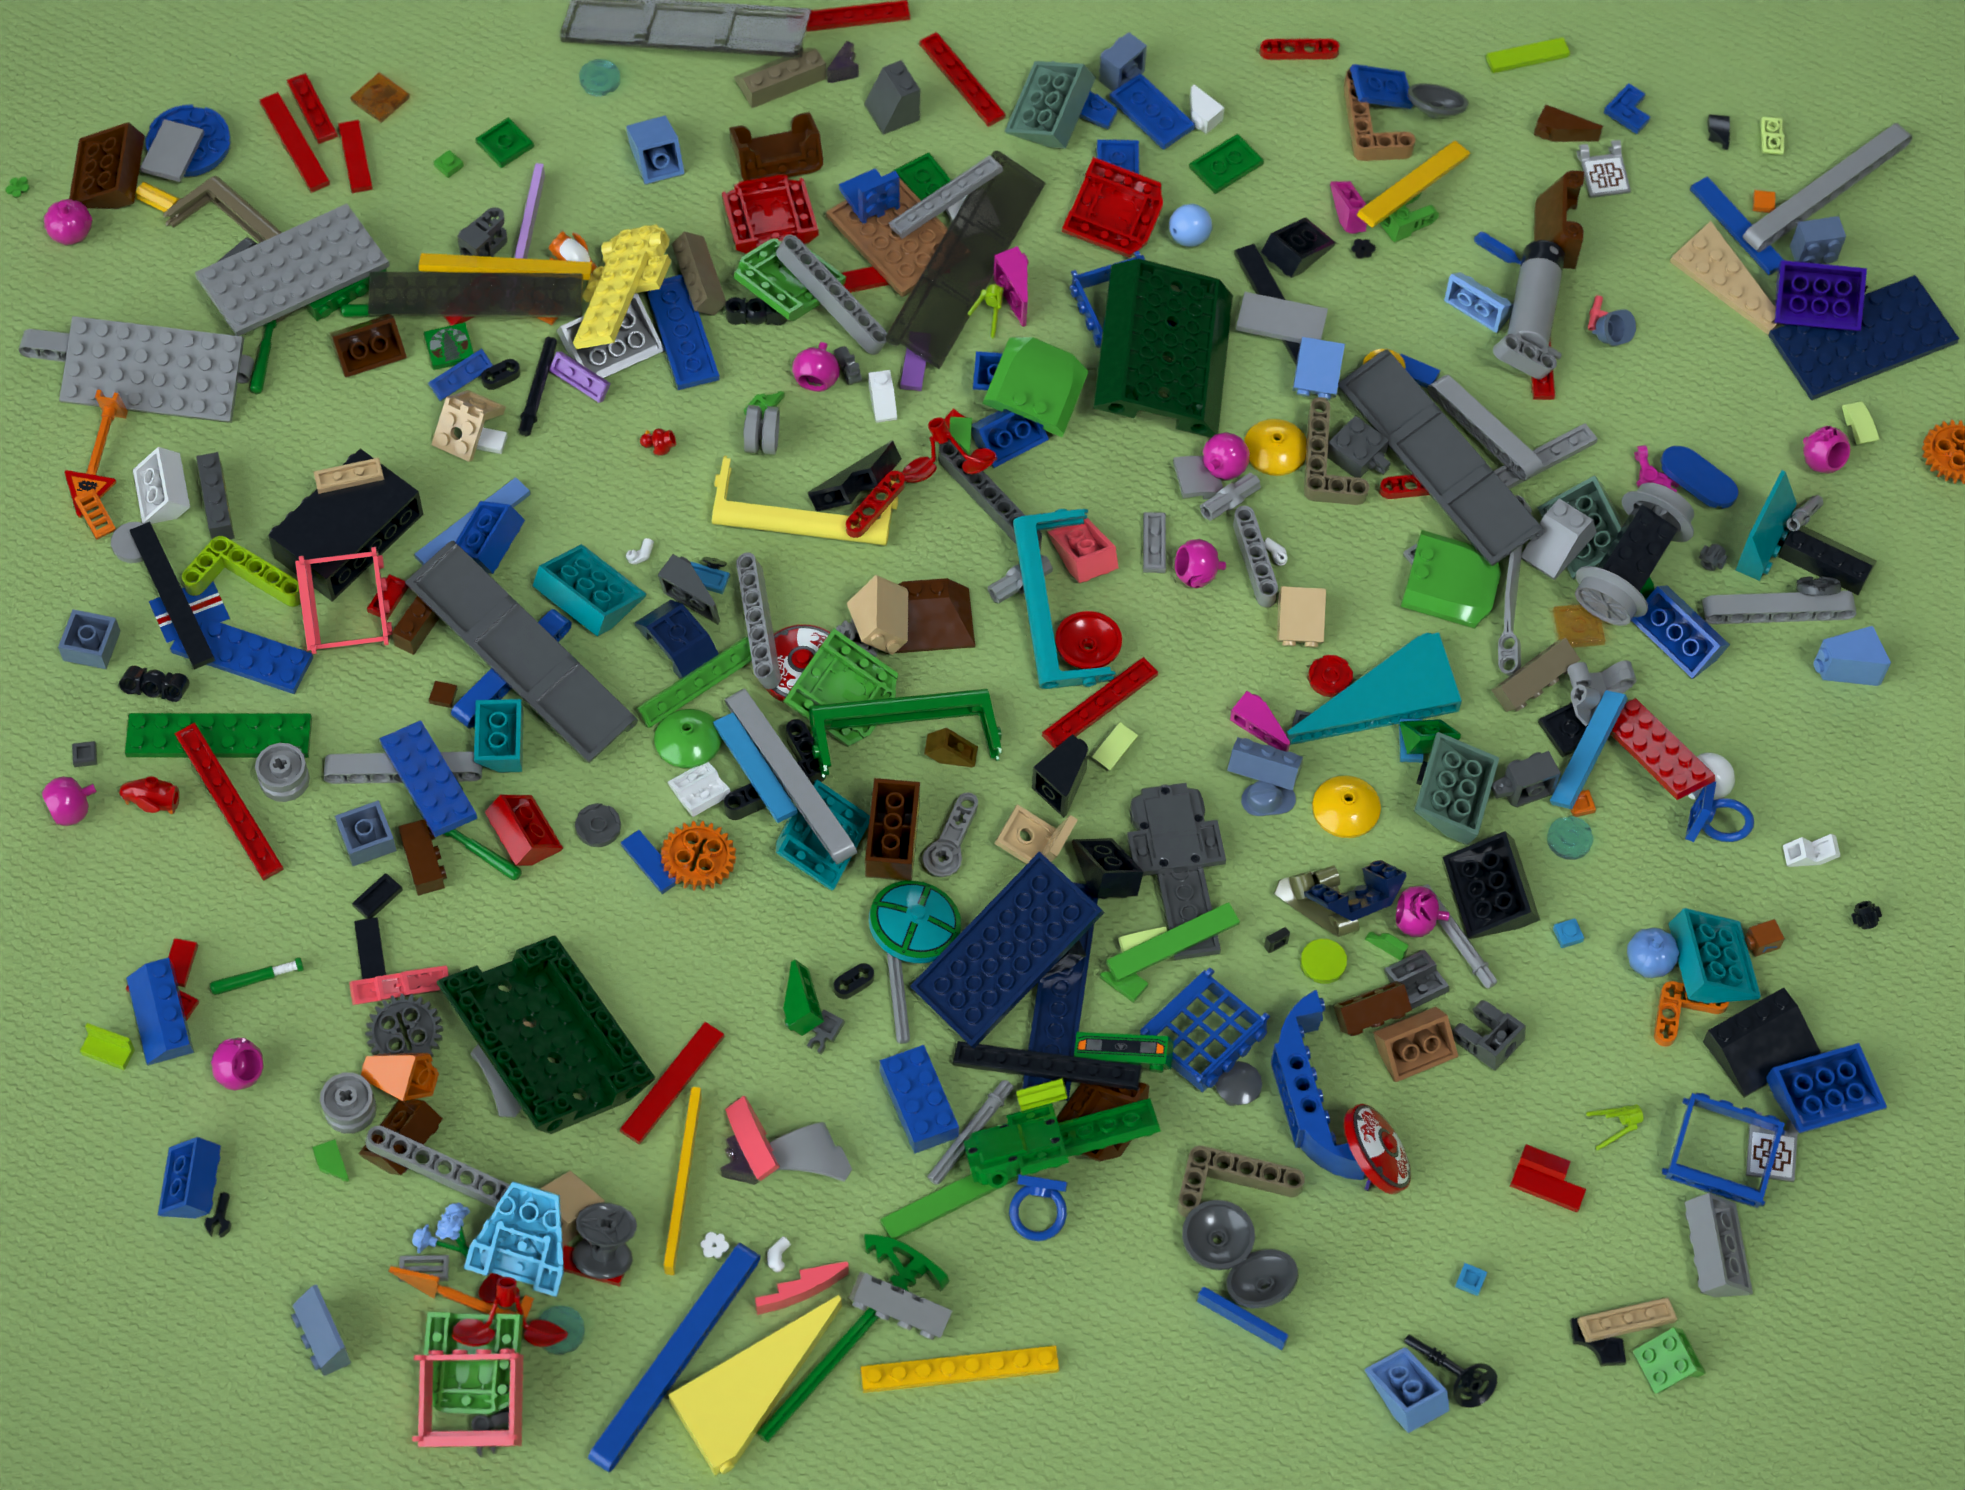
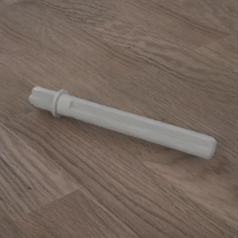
M1426 884L1423 886L1430 889L1435 894L1430 885ZM1436 895L1439 904V910L1448 912V910L1445 908L1443 903ZM1450 913L1448 921L1438 920L1473 969V975H1477L1487 989L1495 986L1497 979L1488 968L1489 963L1483 961Z
M887 953L896 1038L899 1044L908 1043L910 1033L902 963L900 959Z
M1001 1081L994 1092L988 1094L986 1102L930 1172L928 1179L933 1184H940L965 1152L963 1141L969 1140L971 1133L982 1130L998 1108L1004 1106V1100L1013 1090V1085L1009 1081Z

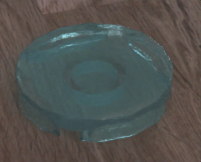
M596 59L583 65L579 73V82L588 94L605 96L608 92H614L619 86L620 72L613 62Z
M1575 816L1561 817L1551 824L1547 834V843L1551 851L1557 856L1566 860H1576L1584 857L1590 851L1593 843L1592 830L1580 818Z
M555 1306L544 1311L538 1318V1320L554 1323L568 1332V1336L564 1340L551 1346L542 1347L548 1353L563 1355L564 1353L576 1350L582 1343L585 1335L584 1321L574 1309L566 1306Z

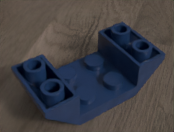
M669 600L634 623L647 640L652 638L673 662V670L680 679L719 654L709 634L682 603Z
M1382 860L1373 861L1369 866L1362 868L1366 885H1359L1350 892L1340 893L1324 884H1317L1312 889L1305 891L1304 896L1350 921H1355L1391 906L1407 875L1405 871Z

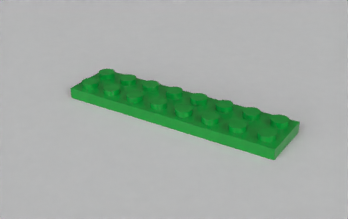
M129 713L125 746L126 757L189 758L174 733L195 722L216 758H257L262 750L277 743L291 744L304 754V758H309L312 727L311 714Z

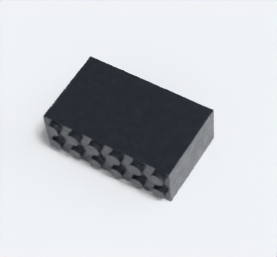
M360 448L356 453L351 454L343 465L374 458ZM381 464L384 480L318 494L316 488L310 496L302 500L301 504L294 511L289 512L278 526H274L271 529L268 537L274 558L297 575L295 561L299 560V556H304V560L372 552L371 547H376L378 555H382L423 516L419 491L383 464ZM373 556L311 564L314 589L333 602L373 563Z

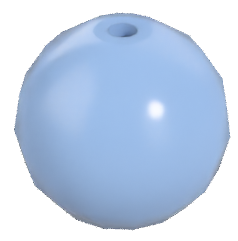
M1186 204L1173 212L1169 221V230L1173 239L1180 245L1185 247L1199 246L1208 239L1212 231V220L1205 208L1196 204Z

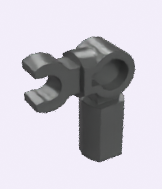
M846 346L834 350V356L844 373L847 384L851 385L862 381L859 364L855 362L854 354L850 355Z
M509 1410L495 1413L489 1418L484 1415L475 1416L471 1422L473 1431H491L494 1428L497 1431L508 1428ZM485 1446L477 1447V1453L480 1457H483L482 1449ZM490 1446L492 1453L496 1454V1446Z

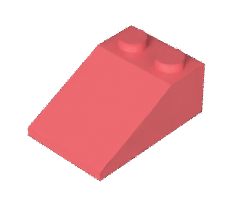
M1088 518L1084 519V524L1059 527L1047 531L1051 542L1069 573L1079 583L1087 582L1092 578L1108 574L1119 568L1116 546Z

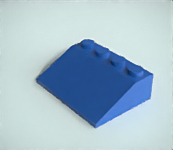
M1859 1043L1773 1067L1766 1077L1775 1100L1799 1134L1887 1108Z

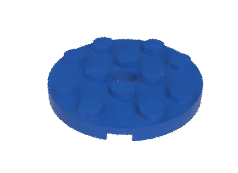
M193 105L177 106L160 114L151 123L150 130L145 139L148 152L164 119L203 129L204 136L183 177L198 176L217 167L226 157L231 143L229 129L222 116L210 108H197Z

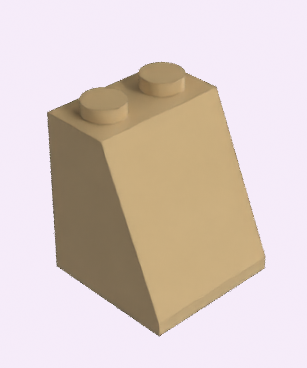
M875 575L847 602V606L861 642L893 655L908 641V590Z
M1284 586L1279 589L1277 642H1283L1282 646H1296V643H1305V647L1317 648L1318 644L1324 642L1326 589Z
M571 1170L540 1188L541 1190L560 1195L563 1247L579 1234L576 1224L579 1213L587 1206L605 1202Z

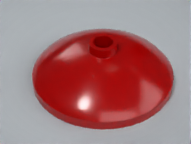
M1082 611L1068 616L1060 623L1055 635V645L1059 655L1070 665L1081 669L1101 668L1110 664L1119 655L1122 647V634L1118 625L1110 617L1099 612Z

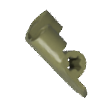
M1334 865L1314 872L1300 873L1278 881L1274 891L1277 897L1333 935L1340 937L1359 931L1358 919L1350 921L1304 896L1305 891L1312 889L1317 884H1324L1340 892L1338 888L1340 877Z

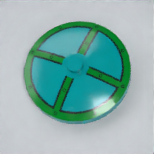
M900 881L888 885L874 898L869 912V928L875 941L884 951L906 962H933L961 932V916L953 900L939 888L925 882Z

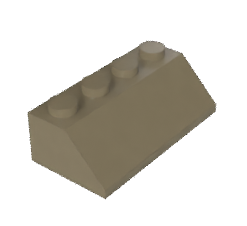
M807 47L734 76V79L750 106L755 108L825 80L826 63L817 49Z

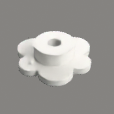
M714 1232L706 1234L705 1240L701 1242L705 1257L712 1258L714 1256L715 1258H720L722 1253L728 1251L729 1244L727 1241H724L725 1237L723 1234L716 1235Z

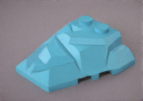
M513 1181L495 1207L496 1209L491 1217L483 1225V1229L477 1238L471 1243L464 1269L486 1276L490 1273L511 1277L515 1280L534 1285L533 1290L557 1297L564 1274L560 1195Z

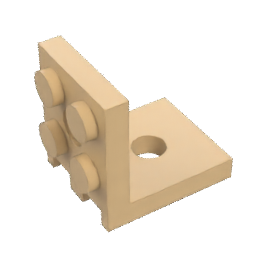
M470 390L446 397L431 445L468 462L472 461L485 421L503 415L506 406ZM456 427L460 428L462 431V437L460 439L457 438L454 434V429Z
M1017 804L994 844L1026 864L1039 851L1052 862L1058 856L1078 819L1069 815L1057 828H1054ZM1020 831L1028 832L1030 841H1024L1020 837Z

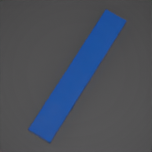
M1708 176L1691 185L1690 190L1768 276L1778 271V266L1781 260L1784 259L1771 245L1763 251L1757 252L1743 239V235L1752 224Z

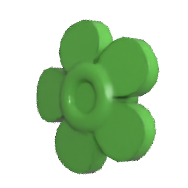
M24 176L19 180L16 177L10 180L11 185L6 187V192L12 194L15 198L20 197L22 192L25 193L30 188L27 184L28 179Z

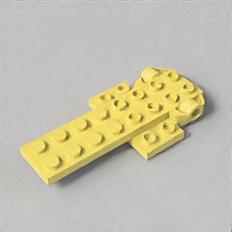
M655 224L635 229H625L620 231L610 241L603 242L601 250L605 266H599L594 269L584 291L583 298L586 302H590L573 341L576 349L614 343L634 294L661 288L671 263L669 256L664 255L670 241L664 228H660Z

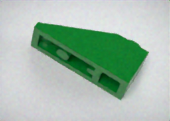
M794 959L791 961L783 1010L786 1017V1026L791 1031L794 1030L803 1036L823 1023L824 1019L809 969Z

